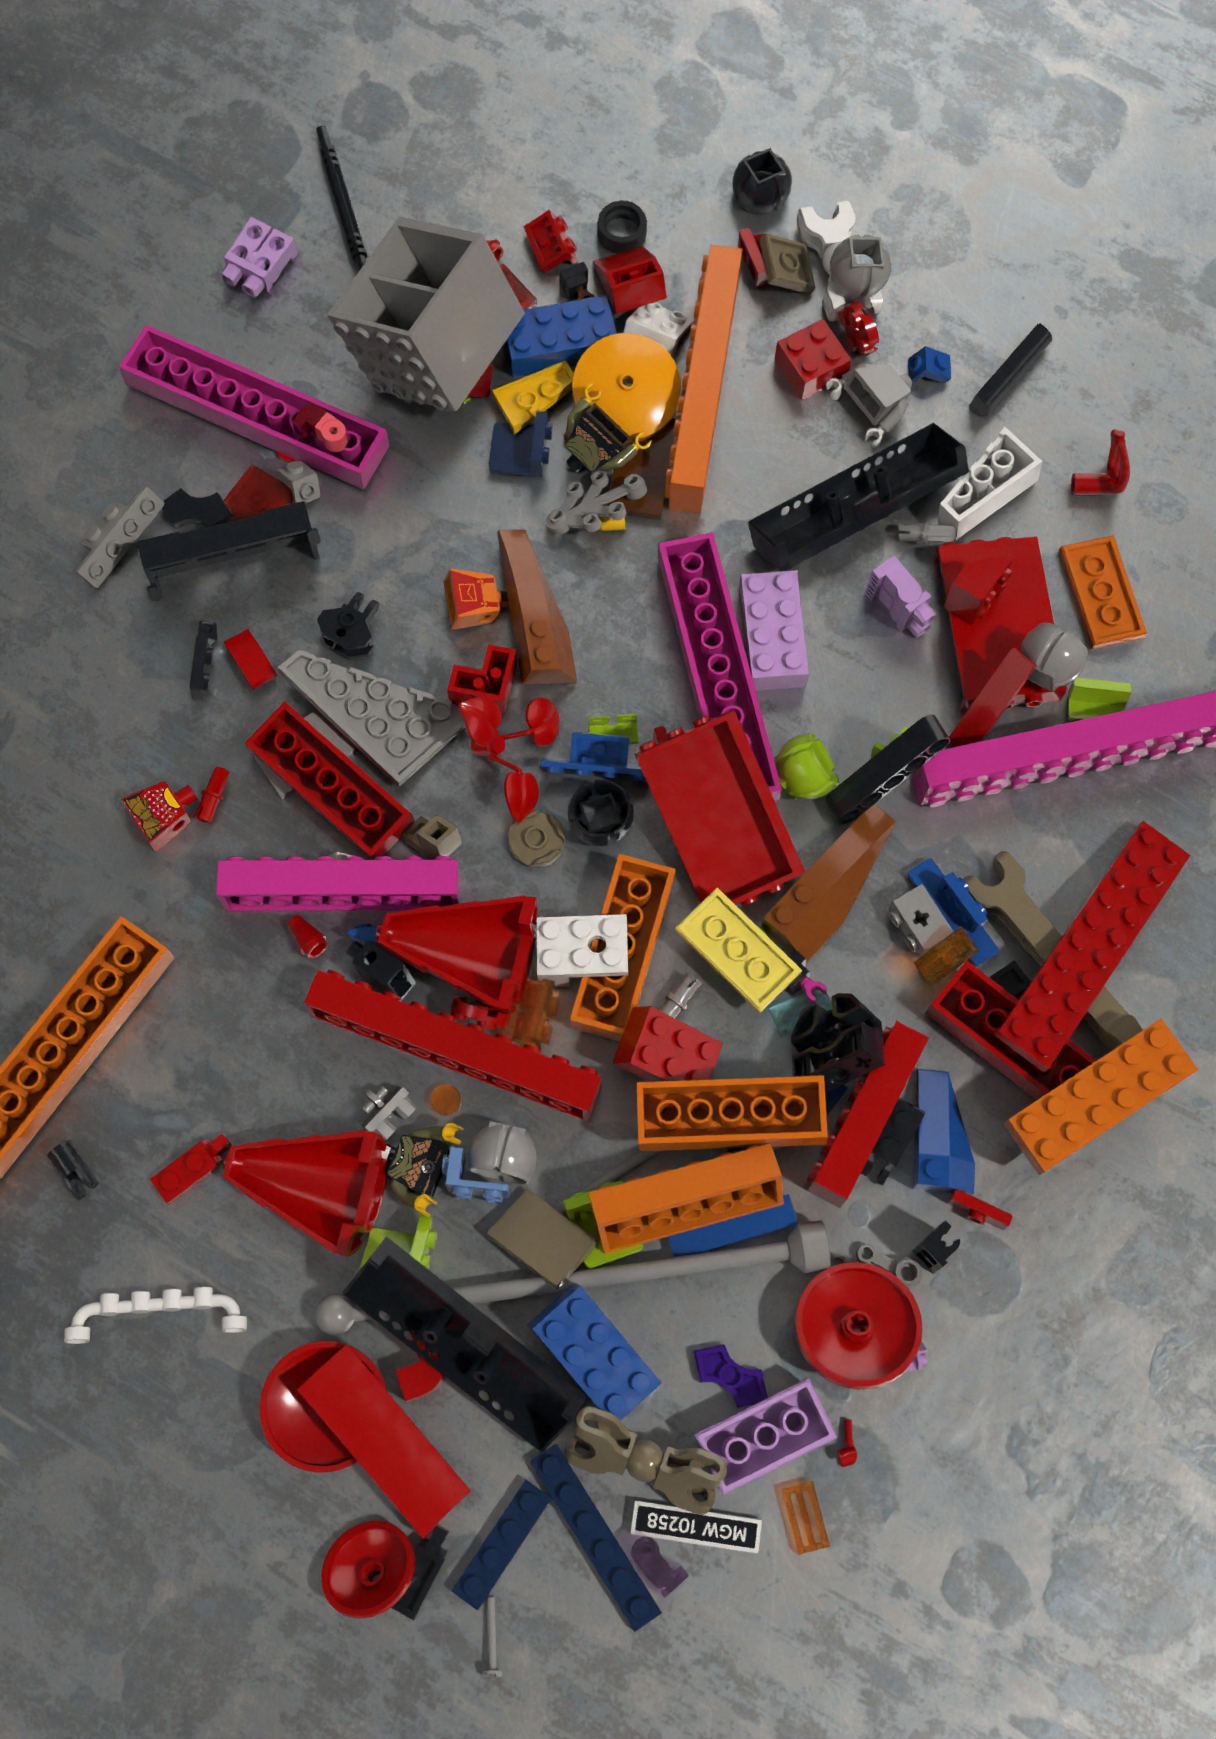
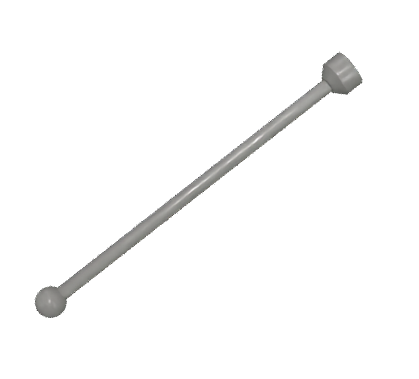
M822 1220L797 1223L788 1235L787 1241L577 1270L571 1274L558 1290L539 1276L452 1289L473 1305L564 1292L574 1282L583 1289L784 1260H790V1263L803 1273H812L830 1268V1252L824 1223ZM330 1294L323 1297L318 1302L314 1312L318 1328L329 1335L343 1334L350 1329L354 1321L373 1319L341 1294ZM384 1311L379 1312L380 1317L389 1316Z

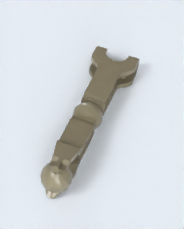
M1001 851L995 855L993 860V868L1000 878V884L986 886L974 876H967L963 880L968 885V893L974 901H979L984 906L987 915L997 916L1041 967L1062 936L1024 891L1025 871L1022 866L1007 851ZM1105 986L1083 1017L1108 1052H1111L1143 1030L1136 1018L1128 1014Z

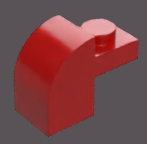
M410 1332L411 1338H412V1340H414V1336H413V1334ZM417 1342L420 1349H426L424 1343ZM429 1351L431 1359L439 1360L438 1355L432 1356V1351ZM418 1354L419 1362L395 1371L405 1402L407 1403L432 1394L440 1387L445 1378L442 1373Z

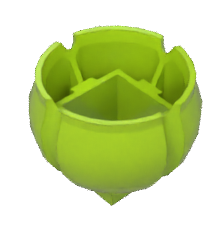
M813 732L797 735L783 745L779 754L774 757L780 784L795 800L800 798L810 800L820 798L839 785L838 775L832 773L836 769L821 740L819 738L814 740L816 735Z

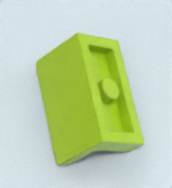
M1077 677L1072 682L1068 692V720L1074 722L1125 711L1131 694V683Z

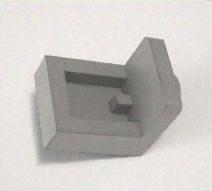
M294 461L288 463L283 468L277 469L279 480L292 490L294 503L302 501L307 503L320 498L317 473L305 463Z

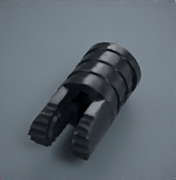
M71 1140L60 1143L47 1154L48 1159L52 1161L53 1166L56 1167L57 1172L61 1175V1178L75 1199L80 1201L87 1194L77 1175L85 1186L90 1189H94L99 1185L98 1180L86 1162L83 1161L81 1155L78 1154Z

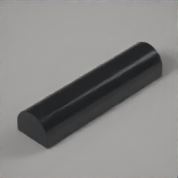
M1041 323L1037 324L986 382L969 405L972 411L980 416H988L1052 341V335Z

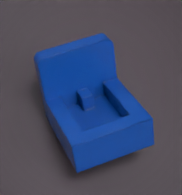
M927 346L923 347L908 359V371L911 381L916 382L924 376L945 384L951 379L950 355Z

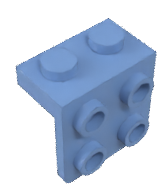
M450 1147V1154L443 1157L442 1174H444L443 1178H446L448 1192L454 1194V1199L469 1201L472 1200V1196L484 1197V1202L502 1204L503 1199H509V1185L463 1180L466 1159L463 1148Z

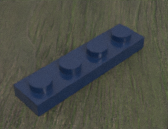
M525 1480L451 1592L478 1611L552 1498L528 1480Z

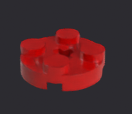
M854 301L845 305L843 310L838 312V319L841 325L845 327L848 336L846 337V344L851 352L857 350L862 356H868L878 350V348L874 347L875 344L879 343L878 331L871 314L865 315L861 310L865 306L859 301Z
M453 997L450 1015L456 1019L467 1021L468 1018L478 1020L477 1025L494 1030L495 1027L505 1029L506 1025L509 1024L511 1013L496 1010L476 999V1002L471 1001L469 1004L466 1003L468 997Z

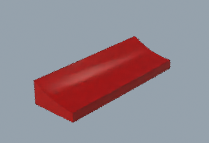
M347 1343L297 1386L300 1394L423 1539L471 1491Z

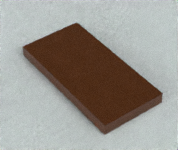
M672 418L669 424L656 435L638 441L639 445L644 446L651 440V445L646 449L640 448L637 450L638 454L623 467L613 469L610 491L624 485V480L627 476L638 474L645 481L647 493L642 498L636 500L629 499L625 495L608 503L607 506L614 502H622L627 512L626 515L661 520L666 488V474L670 465V451L674 441L676 419Z

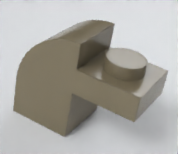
M437 814L430 821L420 816L401 834L403 841L422 853L426 860H435V857L438 856L450 857L462 844L458 828Z

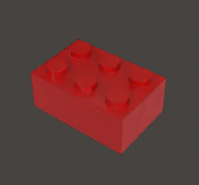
M652 1006L633 1007L612 1063L649 1082L710 1080L723 1043Z

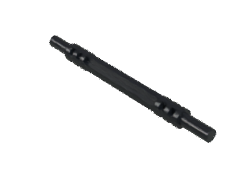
M319 126L316 128V132L321 145L320 154L352 260L356 262L358 271H360L368 255L335 147L331 145L326 127Z

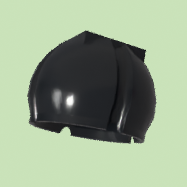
M771 148L764 151H756L753 155L744 157L737 165L733 174L732 186L735 198L739 200L740 206L753 214L766 215L770 214L773 208L779 210L791 192L792 175L789 167L779 155L773 153ZM763 171L769 172L772 175L759 181L754 173Z
M596 779L593 785H588L587 782L575 791L568 804L567 816L568 821L572 823L571 829L580 840L593 846L604 847L608 845L609 841L614 843L620 841L626 836L633 823L634 808L629 802L630 797L620 785L606 779ZM610 806L616 823L592 831L585 813Z

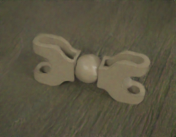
M585 1407L578 1412L574 1424L576 1434L568 1441L565 1449L567 1461L593 1474L614 1472L623 1476L626 1468L630 1476L638 1481L649 1482L655 1480L653 1488L666 1494L670 1502L676 1507L699 1515L706 1514L711 1510L715 1502L714 1489L721 1485L727 1474L725 1461L700 1448L675 1449L667 1446L664 1454L661 1447L653 1441L640 1440L635 1442L636 1433L626 1429L615 1415L595 1407ZM591 1420L595 1422L598 1429L587 1426L584 1421ZM581 1447L590 1452L581 1455L576 1452L575 1448ZM711 1467L717 1474H709L703 1471L702 1468ZM692 1492L702 1495L705 1501L696 1500Z

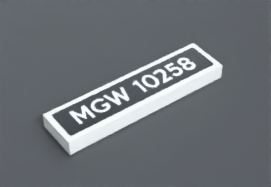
M635 1501L630 1534L758 1554L762 1520L712 1512L699 1515L678 1507Z

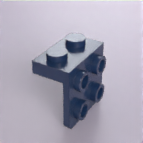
M536 411L535 425L528 424L516 434H514L510 425L506 422H496L494 424L489 458L490 472L543 477L544 464H549L550 448L546 447L547 440L552 439L553 423H548L547 412Z

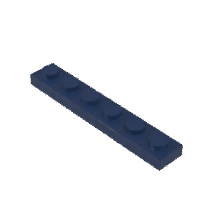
M557 1443L530 1461L531 1465L633 1630L636 1632L662 1614Z

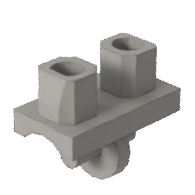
M383 1086L375 1094L369 1089L364 1092V1095L369 1100L362 1109L369 1114L375 1106L377 1107L361 1124L366 1131L379 1133L384 1140H387L395 1132L396 1128L386 1117L394 1110L405 1120L415 1111L416 1107L410 1098L407 1097L409 1092L404 1087L397 1086L384 1101L382 1099L389 1091Z

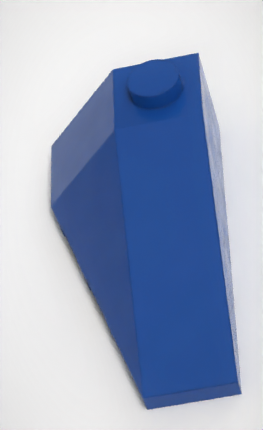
M918 1069L916 1107L926 1113L915 1131L912 1190L952 1193L959 1189L967 1194L974 1195L975 1162L949 1073Z

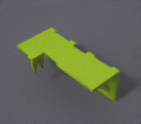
M637 714L617 715V725H609L610 716L589 718V733L629 736V744L639 743Z

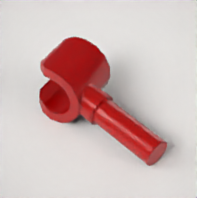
M850 1419L844 1420L846 1448L837 1450L841 1467L854 1465L858 1457L853 1441L852 1420Z

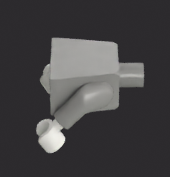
M860 363L844 373L842 379L832 378L828 380L826 391L828 392L836 388V390L831 392L830 396L832 400H837L842 396V388L844 387L872 424L880 425L878 428L869 429L865 437V442L871 436L877 437L878 440L872 445V449H875L881 444L882 434L885 431L888 433L902 419L908 406L907 398L911 393L912 381L906 374L899 376L889 364L873 365Z

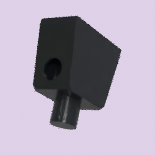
M355 941L347 949L346 955L352 959V965L359 975L382 994L383 991L392 992L400 997L399 1001H402L416 984L405 964L382 949L375 942L369 941L363 946L358 941Z

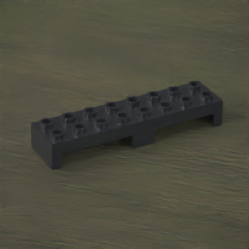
M933 422L751 519L748 522L753 546L780 572L792 569L801 562L816 556L827 548L840 543L842 540L968 473L966 448ZM905 444V450L902 453H898L899 446ZM893 451V456L887 459V454ZM882 456V462L879 465H875V460ZM870 463V468L864 471L865 465ZM855 469H859L858 476L853 478L852 472ZM813 494L812 500L806 503V496ZM800 501V506L794 508L795 502ZM789 506V512L782 515V509Z
M387 1236L342 1292L346 1298L539 1452H543L574 1421L587 1398L583 1392ZM379 1312H386L389 1315V1320L381 1319ZM392 1323H399L401 1330H396ZM404 1331L411 1332L414 1340L406 1339ZM417 1342L424 1343L426 1349H420ZM429 1351H435L439 1356V1360L431 1359ZM479 1391H485L489 1396V1400H483L479 1395ZM493 1401H496L500 1404V1410H497L493 1407ZM504 1411H510L514 1416V1420H508L504 1415Z

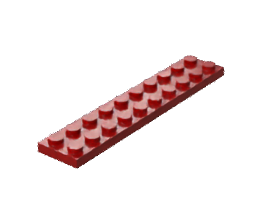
M1142 821L1003 1021L995 1036L1042 1072H1046L1187 862L1190 854L1145 821Z

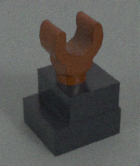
M585 262L560 271L559 284L568 300L576 297L578 300L595 297L587 290L588 269Z

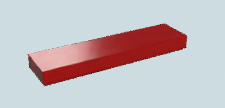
M1012 648L949 736V743L954 747L983 741L1037 665L1016 648Z

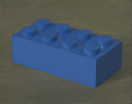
M603 295L524 309V316L505 341L512 375L517 377L533 374L565 360L569 367L576 366L583 353L592 344L604 337L616 334L608 296Z
M575 1282L527 1324L595 1407L615 1415L620 1421L662 1384L585 1290Z

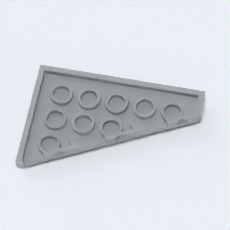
M302 650L296 651L278 667V672L398 787L466 728L461 712L457 705L452 704L451 700L439 699L433 694L412 687L408 689L393 684L391 680L376 678L373 674L353 667L348 669L331 663L329 659L317 658L311 653Z

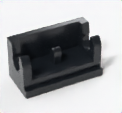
M946 1220L912 1250L933 1274L948 1263L946 1259L960 1245V1239L955 1240L951 1246H946V1242L941 1241L942 1236L946 1235L951 1228V1225Z

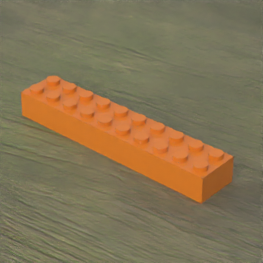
M710 244L709 255H703L702 275L699 279L698 298L694 309V322L690 332V346L686 356V370L682 380V394L679 397L678 417L675 421L674 441L670 451V465L666 474L664 498L669 499V509L698 514H701L739 283L742 249Z
M122 916L119 917L0 1066V1179L175 959L168 948Z

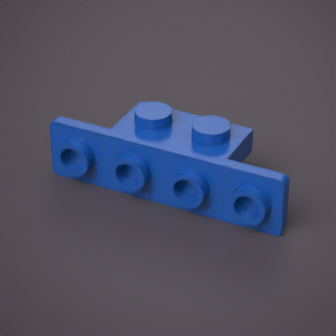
M572 732L570 760L541 758L540 766L546 767L547 772L563 773V768L575 769L574 774L592 775V771L603 772L604 777L620 778V773L632 774V779L646 780L640 766L627 765L629 736Z
M931 858L908 872V877L916 887L923 884L954 931L952 936L956 941L960 937L965 936L976 948L965 953L975 967L980 966L999 952L998 947L983 928L988 920L984 906L979 901H974L968 893V885L961 877L957 878L954 872L944 876Z

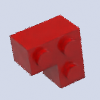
M488 644L482 670L454 664L447 689L448 697L452 704L458 705L465 700L475 697H488L493 699L500 707L501 713L505 714L517 667L516 649Z

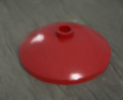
M367 1521L351 1527L333 1543L323 1562L321 1585L325 1598L336 1611L350 1618L365 1619L387 1611L401 1599L411 1583L415 1569L413 1546L400 1528L386 1521ZM380 1574L378 1579L373 1582V1578Z

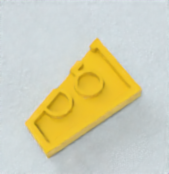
M566 360L492 390L493 398L514 434L536 419V411L545 412L572 390L574 373Z

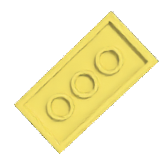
M718 888L675 928V931L759 1014L803 971Z

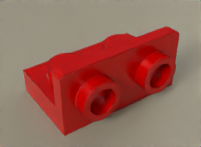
M549 209L523 226L538 263L545 273L567 259L573 264L578 262L575 255L577 247L574 241L566 234L568 226L562 216L557 217Z

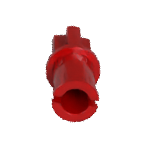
M217 766L213 770L206 790L203 789L201 791L202 798L193 816L194 819L205 824L212 823L219 802L223 801L221 794L230 775L227 769Z

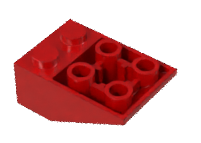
M643 246L592 261L616 314L667 299L664 272L656 256Z

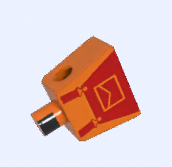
M450 568L443 581L451 630L492 623L500 612V607H509L507 590H497L495 577L492 574Z

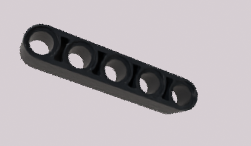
M927 715L918 720L826 796L825 801L840 825L848 824L857 819L949 744L950 738L935 715Z

